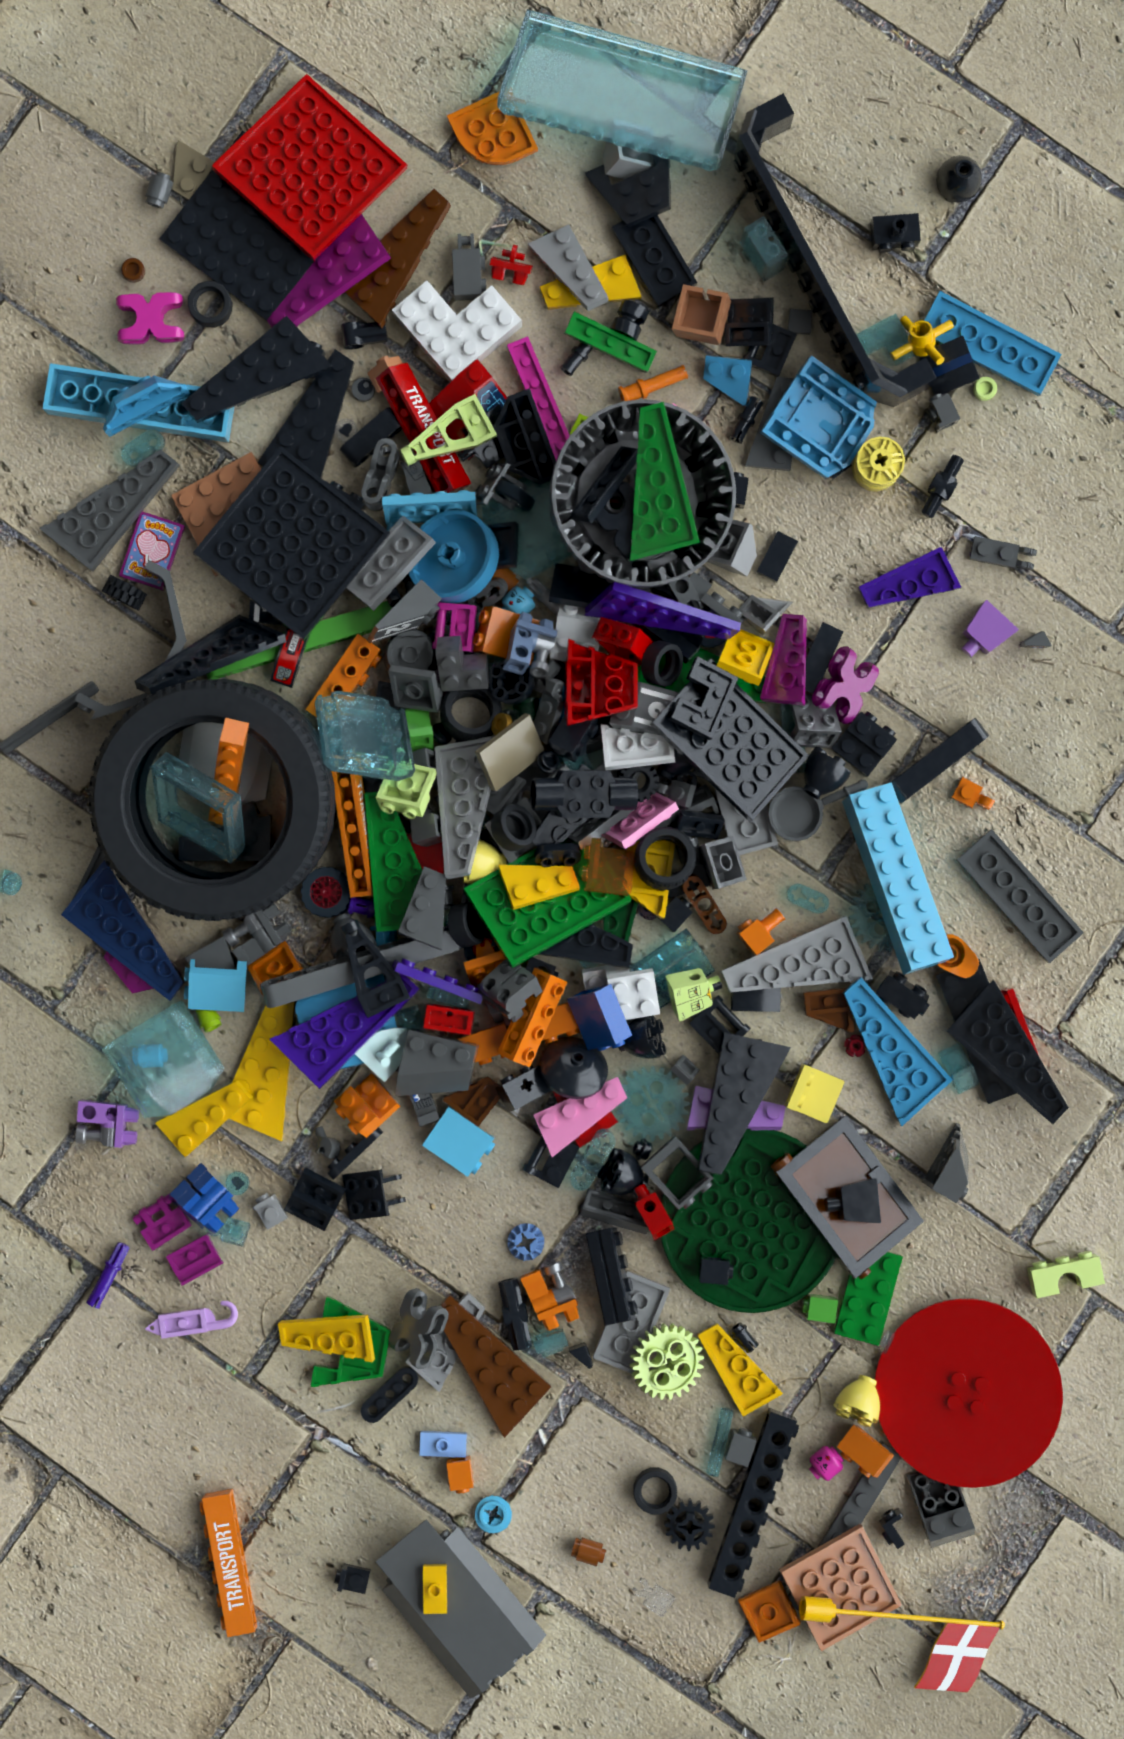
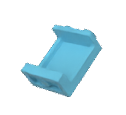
M191 959L190 968L185 967L184 981L189 982V986L184 988V999L188 1000V1009L244 1012L247 961H237V970L198 968L195 967V959Z
M449 1106L422 1146L468 1177L470 1173L476 1174L482 1165L479 1160L484 1153L489 1155L496 1144L492 1142L495 1138L493 1135L488 1134Z

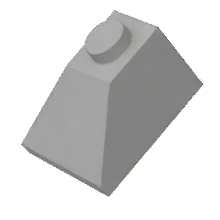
M613 120L603 152L605 174L627 179L654 167L655 162L648 146L654 142L653 130Z
M732 520L725 539L707 562L732 573L748 576L757 556L753 525Z

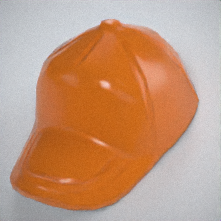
M947 934L946 936L954 957L937 965L961 978L973 976L979 966L976 954L961 938L953 934Z

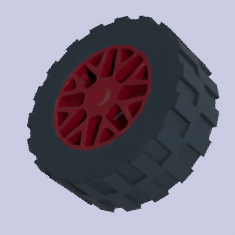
M321 867L313 870L303 880L301 899L305 907L312 914L324 918L335 917L342 914L349 907L351 898L348 878L340 870L332 867Z

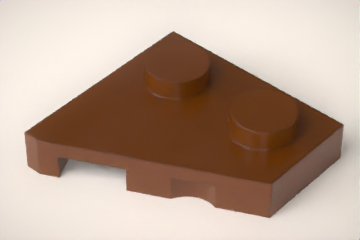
M848 987L803 992L806 1016L846 1031L854 1032L853 1015L843 995V992Z
M487 1076L471 1084L469 1090L457 1091L445 1097L443 1101L479 1127L500 1099L495 1089L499 1084Z

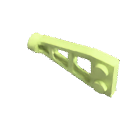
M476 394L454 404L409 445L401 448L400 453L407 466H410L419 460L478 447L497 437V434ZM461 419L468 431V436L463 439L452 440L446 433V427L453 420ZM439 432L445 441V445L433 450L429 449L425 443L426 439ZM412 449L416 450V456L413 455Z

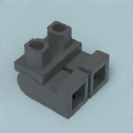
M506 959L492 970L480 984L483 1000L512 1022H516L523 1016L522 1008L527 1005L525 1002L527 998L531 995L537 997L543 992L536 976L521 967V965L511 968Z

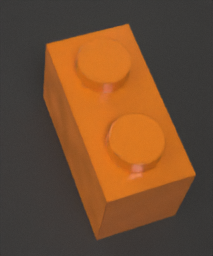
M853 1425L837 1446L842 1451L840 1455L850 1463L855 1461L860 1466L858 1470L868 1478L871 1475L878 1478L894 1457L889 1450L858 1425Z

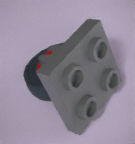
M715 591L712 594L707 592L701 599L707 605V607H704V611L740 622L741 625L745 621L742 618L744 613L735 606L730 608L723 603L725 599ZM705 636L702 646L716 647L723 644L727 639Z

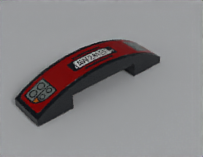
M287 628L285 632L287 642L282 643L270 681L293 688L310 634L303 641Z

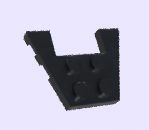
M668 137L648 145L655 162L654 167L616 184H611L609 175L605 174L604 164L585 172L588 180L628 227L671 209V164L669 158L670 141Z

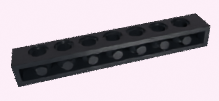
M772 1408L768 1409L707 1582L708 1588L713 1591L735 1598L737 1592H741L745 1579L742 1577L744 1571L749 1570L753 1557L750 1554L752 1548H757L760 1540L758 1531L760 1526H764L767 1521L768 1513L766 1509L768 1503L772 1504L776 1491L773 1489L776 1481L780 1482L784 1469L781 1466L783 1460H788L791 1452L789 1443L791 1438L796 1437L799 1429L794 1416ZM774 1433H783V1439L780 1442L772 1441L771 1437ZM766 1455H775V1461L772 1464H766L764 1462ZM765 1476L768 1478V1482L764 1486H759L756 1484L757 1478ZM753 1498L760 1500V1505L756 1508L748 1506L749 1501ZM745 1520L753 1523L752 1527L748 1530H743L740 1527L741 1523ZM738 1542L745 1545L744 1549L740 1552L732 1549L734 1544ZM728 1565H735L737 1570L734 1573L728 1574L725 1572V1568Z

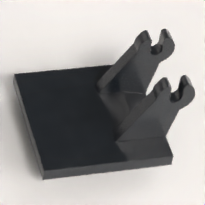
M382 1169L342 1174L344 1188H346L345 1195L350 1220L389 1216L388 1206L406 1202L405 1197L386 1200L383 1183L402 1179V1174L383 1177Z

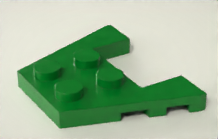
M326 1296L322 1318L364 1315L340 1301ZM369 1318L375 1360L367 1362L361 1358L351 1359L340 1355L338 1368L314 1365L310 1387L383 1377L391 1329Z

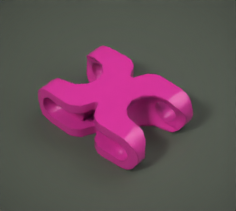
M173 292L155 293L152 295L149 303L140 294L117 296L116 305L119 309L135 312L137 315L136 322L132 327L118 331L117 341L122 344H145L148 342L151 334L160 343L183 341V330L178 326L165 325L163 321L164 315L169 310L182 306L183 296Z

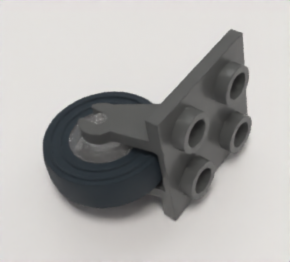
M508 463L491 465L485 474L487 479L483 486L480 484L475 490L476 505H487L491 499L511 511L518 507L529 512L535 500L526 493L527 486L506 473L510 467Z

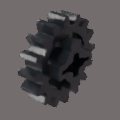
M689 1498L688 1504H684L681 1499L679 1500V1507L672 1506L673 1513H666V1517L670 1519L664 1521V1526L669 1527L665 1531L666 1536L672 1535L670 1542L672 1544L678 1542V1549L686 1545L687 1551H690L691 1546L695 1545V1548L699 1550V1543L702 1542L707 1545L706 1537H713V1533L709 1530L715 1528V1524L709 1522L714 1518L713 1514H706L709 1508L707 1505L701 1508L700 1500L693 1504L692 1499ZM685 1511L680 1518L677 1517L681 1512ZM694 1511L700 1513L704 1520L697 1518ZM691 1520L693 1525H691V1529H687L686 1525ZM675 1530L681 1531L685 1539L680 1537ZM698 1532H702L698 1537L694 1538Z

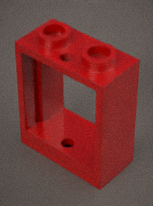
M604 617L600 618L592 635V638L609 654L635 662L638 666H641L645 650L653 643L640 628Z
M429 1003L426 1007L423 1028L471 1035L475 1010Z

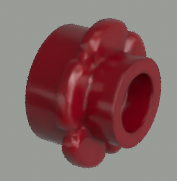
M852 1035L851 1038H847L844 1042L846 1053L849 1056L861 1057L865 1053L866 1045L860 1035Z

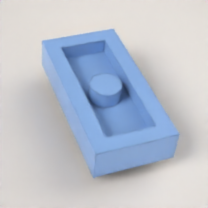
M421 1431L419 1456L466 1458L467 1433Z

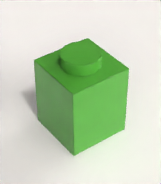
M808 1293V1299L803 1300L802 1313H805L807 1320L835 1324L838 1300L836 1297Z

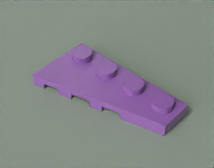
M695 1086L687 1130L705 1129L712 1089ZM762 1101L747 1128L751 1130H781L785 1106Z

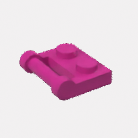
M439 602L437 606L440 609L437 611L435 642H432V649H436L437 638L444 637L446 612L452 611L449 636H461L463 652H473L477 606Z

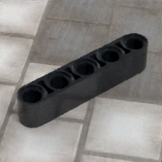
M976 717L891 781L900 804L990 736Z

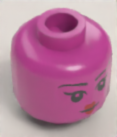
M823 1446L809 1458L812 1465L809 1470L817 1480L822 1477L825 1481H829L843 1469L842 1462L844 1459L833 1446L830 1448Z

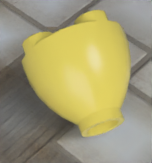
M479 839L471 874L463 876V883L472 884L498 870V865H506V857L494 846Z
M859 1375L858 1380L846 1386L837 1396L833 1404L837 1409L836 1414L846 1419L849 1416L857 1419V1423L865 1427H871L872 1423H877L880 1413V1400L875 1388L877 1382L868 1376Z

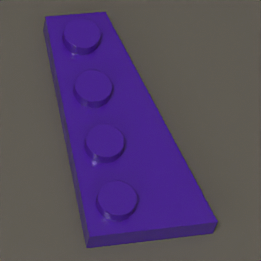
M942 547L858 587L867 608L962 588Z
M402 958L401 962L398 960L393 962V970L478 1004L482 1002V994L478 992L479 988L468 983H466V986L457 983L458 979L445 975L443 978L436 975L437 971L427 967H423V970L414 967V962Z

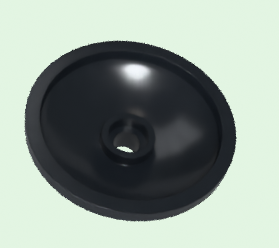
M561 1037L549 1043L543 1050L539 1061L540 1074L546 1085L555 1093L570 1099H584L595 1095L602 1089L608 1076V1065L603 1053L598 1051L597 1048L588 1050L584 1039L578 1037Z

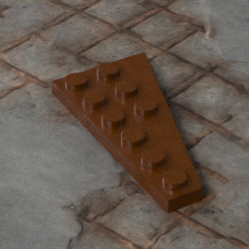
M448 1294L438 1305L445 1308L449 1314L444 1332L505 1438L551 1388V1384L454 1297Z

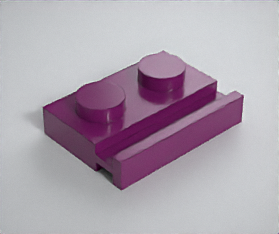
M208 1233L166 1256L181 1286L224 1263Z

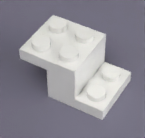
M560 604L555 628L557 630V637L554 638L555 645L551 650L550 658L566 661L568 639L574 640L576 644L587 648L591 646L595 648V651H598L599 644L592 638V635L600 618L584 616L585 608Z
M609 965L582 969L585 990L608 984L612 985L626 1020L660 1014L653 968L629 972V968Z

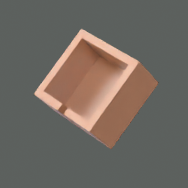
M683 284L672 326L675 336L720 346L731 304L728 293L710 289L705 293L703 288Z

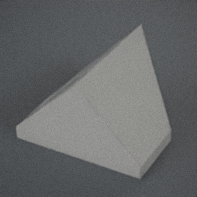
M751 595L739 610L744 613L742 617L761 635H764L793 602L758 598Z

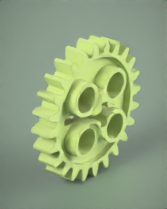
M664 1323L661 1325V1330L653 1326L652 1334L645 1331L647 1338L644 1340L639 1337L638 1340L641 1345L633 1346L637 1354L630 1355L635 1360L634 1363L630 1364V1367L635 1370L631 1374L637 1379L635 1383L639 1387L642 1386L641 1390L645 1393L649 1392L651 1397L654 1398L657 1394V1397L663 1400L665 1394L670 1400L673 1397V1393L681 1397L682 1389L689 1392L687 1385L690 1383L695 1386L696 1383L693 1378L701 1377L697 1369L704 1368L698 1362L704 1359V1356L699 1353L703 1348L699 1344L696 1345L699 1340L696 1337H692L693 1333L689 1330L685 1331V1328L682 1326L677 1328L673 1323H671L669 1329ZM677 1342L676 1349L670 1351L671 1345ZM657 1351L655 1358L649 1360L651 1353ZM684 1363V1368L677 1372L679 1365ZM664 1372L662 1379L656 1381L658 1374Z

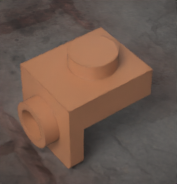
M384 356L376 361L377 365L367 372L378 393L382 392L376 377L390 366L403 364L399 356L391 358Z

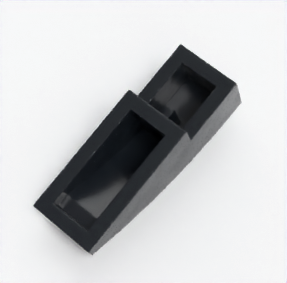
M822 622L806 656L805 690L810 693H814L818 683L823 679L844 632Z

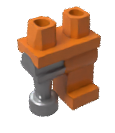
M561 1261L544 1267L546 1275L552 1276L555 1288L550 1290L540 1268L520 1277L538 1320H542L548 1331L559 1327L555 1316L558 1313L564 1312L567 1322L579 1318L576 1296L573 1289L566 1285L560 1273L563 1270Z

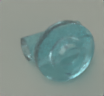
M5 869L0 881V892L7 895H15L22 886L21 876Z

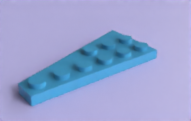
M859 977L843 992V995L897 1120L902 1127L953 1079L867 983Z

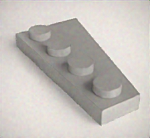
M468 1291L458 1301L478 1320L485 1310V1306ZM444 1331L441 1334H434L437 1350L428 1367L417 1369L410 1363L409 1356L405 1359V1362L438 1392H440L446 1377L450 1374L458 1357Z

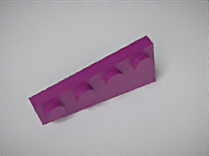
M782 614L760 696L763 702L805 706L807 619L804 615Z

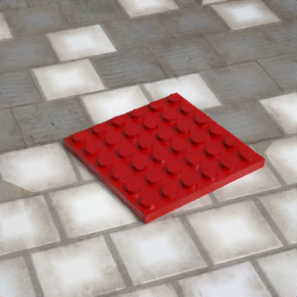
M306 74L212 165V170L314 261L407 170L408 164Z

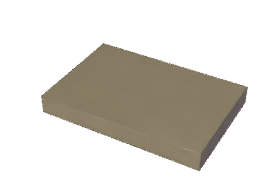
M523 714L477 749L475 754L490 789L497 791L535 762L537 756L545 750L531 716Z

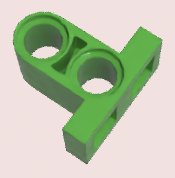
M405 708L410 753L422 748L434 751L433 730L429 711Z

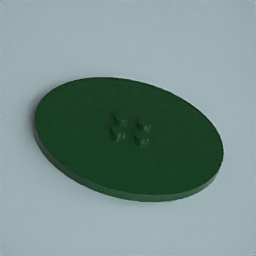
M747 1128L721 1175L710 1173L714 1178L710 1181L712 1186L704 1193L699 1191L693 1197L695 1201L688 1208L684 1209L682 1207L678 1209L662 1193L661 1203L675 1229L661 1237L662 1245L675 1273L696 1295L715 1306L741 1313L768 1312L786 1307L800 1300L819 1285L834 1264L835 1255L782 1186L779 1178L770 1167L782 1155L789 1153L793 1158L807 1145L777 1130H751ZM702 1141L689 1150L698 1161ZM684 1155L676 1164L665 1185L679 1199L703 1175ZM701 1256L729 1259L730 1265H733V1278L728 1279V1285L699 1282Z

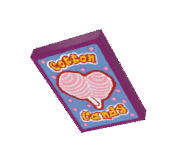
M142 511L119 576L164 591L165 585L163 581L146 572L144 568L148 560L171 571L185 525Z

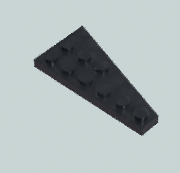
M286 315L184 400L181 405L199 423L219 415L227 409L235 406L239 407L246 404L247 401L255 398L259 399L289 387L292 383L302 379H309L322 371H329L333 369V366Z
M730 1033L722 1034L697 1170L718 1175L723 1173L791 1047Z

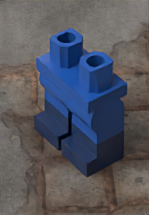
M202 1163L168 1197L170 1201L197 1223L201 1229L205 1227L214 1234L224 1225L216 1217L220 1210L229 1218L239 1210V1207L232 1200L233 1195L207 1171V1168Z

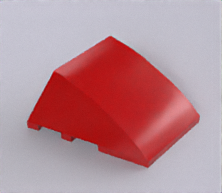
M568 639L564 714L567 726L636 709L638 707V664L613 654L606 655L595 651V648L591 646L587 648L576 644L574 640Z

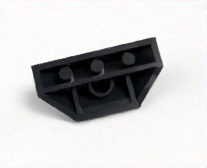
M529 388L507 397L493 427L506 463L510 464L509 471L541 485L551 481L556 459Z

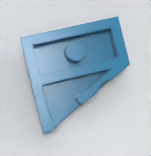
M706 355L703 379L746 406L752 360Z

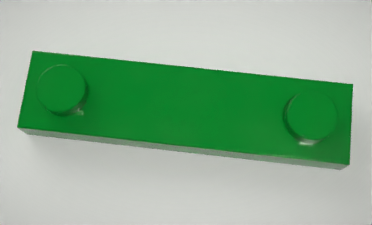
M575 311L572 313L564 332L565 335L645 373L649 371L657 352Z

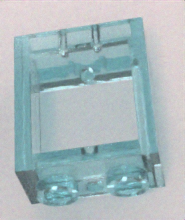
M764 216L746 226L743 230L740 244L765 282L784 270L788 254ZM769 237H773L774 240H773V241H769L768 238H769Z

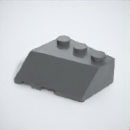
M413 1028L409 1029L398 1071L395 1096L469 1090L479 1045Z
M958 1123L953 1127L922 1183L957 1204L958 1200L962 1201L968 1192L966 1186L968 1185L969 1156L962 1129Z

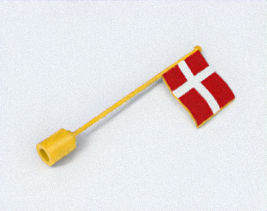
M802 1596L799 1604V1615L803 1621L830 1623L836 1614L945 1623L934 1642L924 1672L914 1686L917 1689L968 1692L979 1675L989 1646L999 1629L1002 1630L1005 1627V1623L1002 1620L999 1622L836 1609V1605L832 1602L831 1598Z

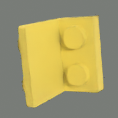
M802 1063L784 1106L828 1123L844 1081Z

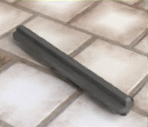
M90 681L0 742L1 750L8 754L76 708L78 702L74 700L78 692L89 698L98 693L97 685Z

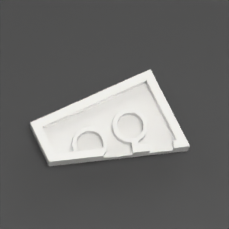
M601 724L605 770L675 762L674 747L661 735L646 732L644 734L631 732L629 729L621 728L620 730Z

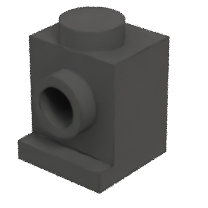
M940 393L929 399L930 409L928 413L931 420L937 423V426L934 428L936 433L958 423L961 419L949 394L942 396Z

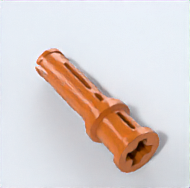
M681 365L644 381L643 379H638L636 383L624 388L620 386L618 387L622 402L639 398L645 399L651 392L688 379L687 371L684 372L685 367Z

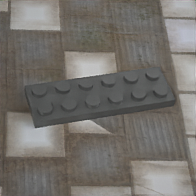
M992 829L956 859L1047 963H1051L1084 933Z

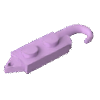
M221 1301L220 1304L229 1307L231 1311L228 1319L216 1321L215 1315L209 1308H199L159 1314L158 1319L146 1327L145 1330L155 1333L163 1339L226 1329L236 1322L238 1311L233 1303Z

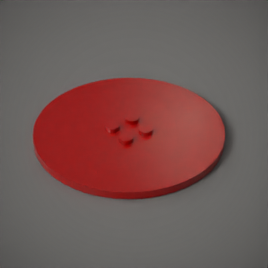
M958 1298L927 1306L914 1313L896 1329L884 1347L878 1362L875 1388L880 1400L879 1422L896 1452L910 1466L938 1482L957 1487L978 1488L1008 1481L1023 1473L1042 1456L1058 1428L1062 1414L1063 1387L1060 1371L1053 1352L1038 1330L1026 1319L997 1303L974 1298Z

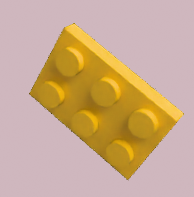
M740 629L731 639H727L716 666L743 679L747 683L759 686L775 643Z

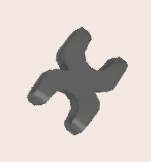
M385 438L377 442L372 455L370 470L367 472L361 490L362 498L367 508L371 511L383 509L382 497L389 495L392 480L399 465L400 454L395 442L391 439ZM390 453V456L384 457L385 454ZM378 493L376 497L371 498L372 494Z
M415 1288L409 1290L403 1299L400 1307V1316L403 1323H396L393 1326L388 1344L395 1351H405L410 1347V1363L417 1369H424L431 1364L437 1350L434 1334H441L444 1331L449 1314L442 1306H432L426 1311L427 1295L420 1289Z

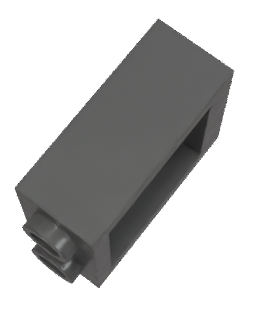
M674 1135L641 1165V1169L678 1209L682 1207L686 1209L695 1201L693 1197L699 1191L704 1193L712 1186L710 1181L714 1178L710 1173L700 1171L703 1177L683 1196L677 1199L653 1170L677 1148L682 1151L696 1168L699 1161Z

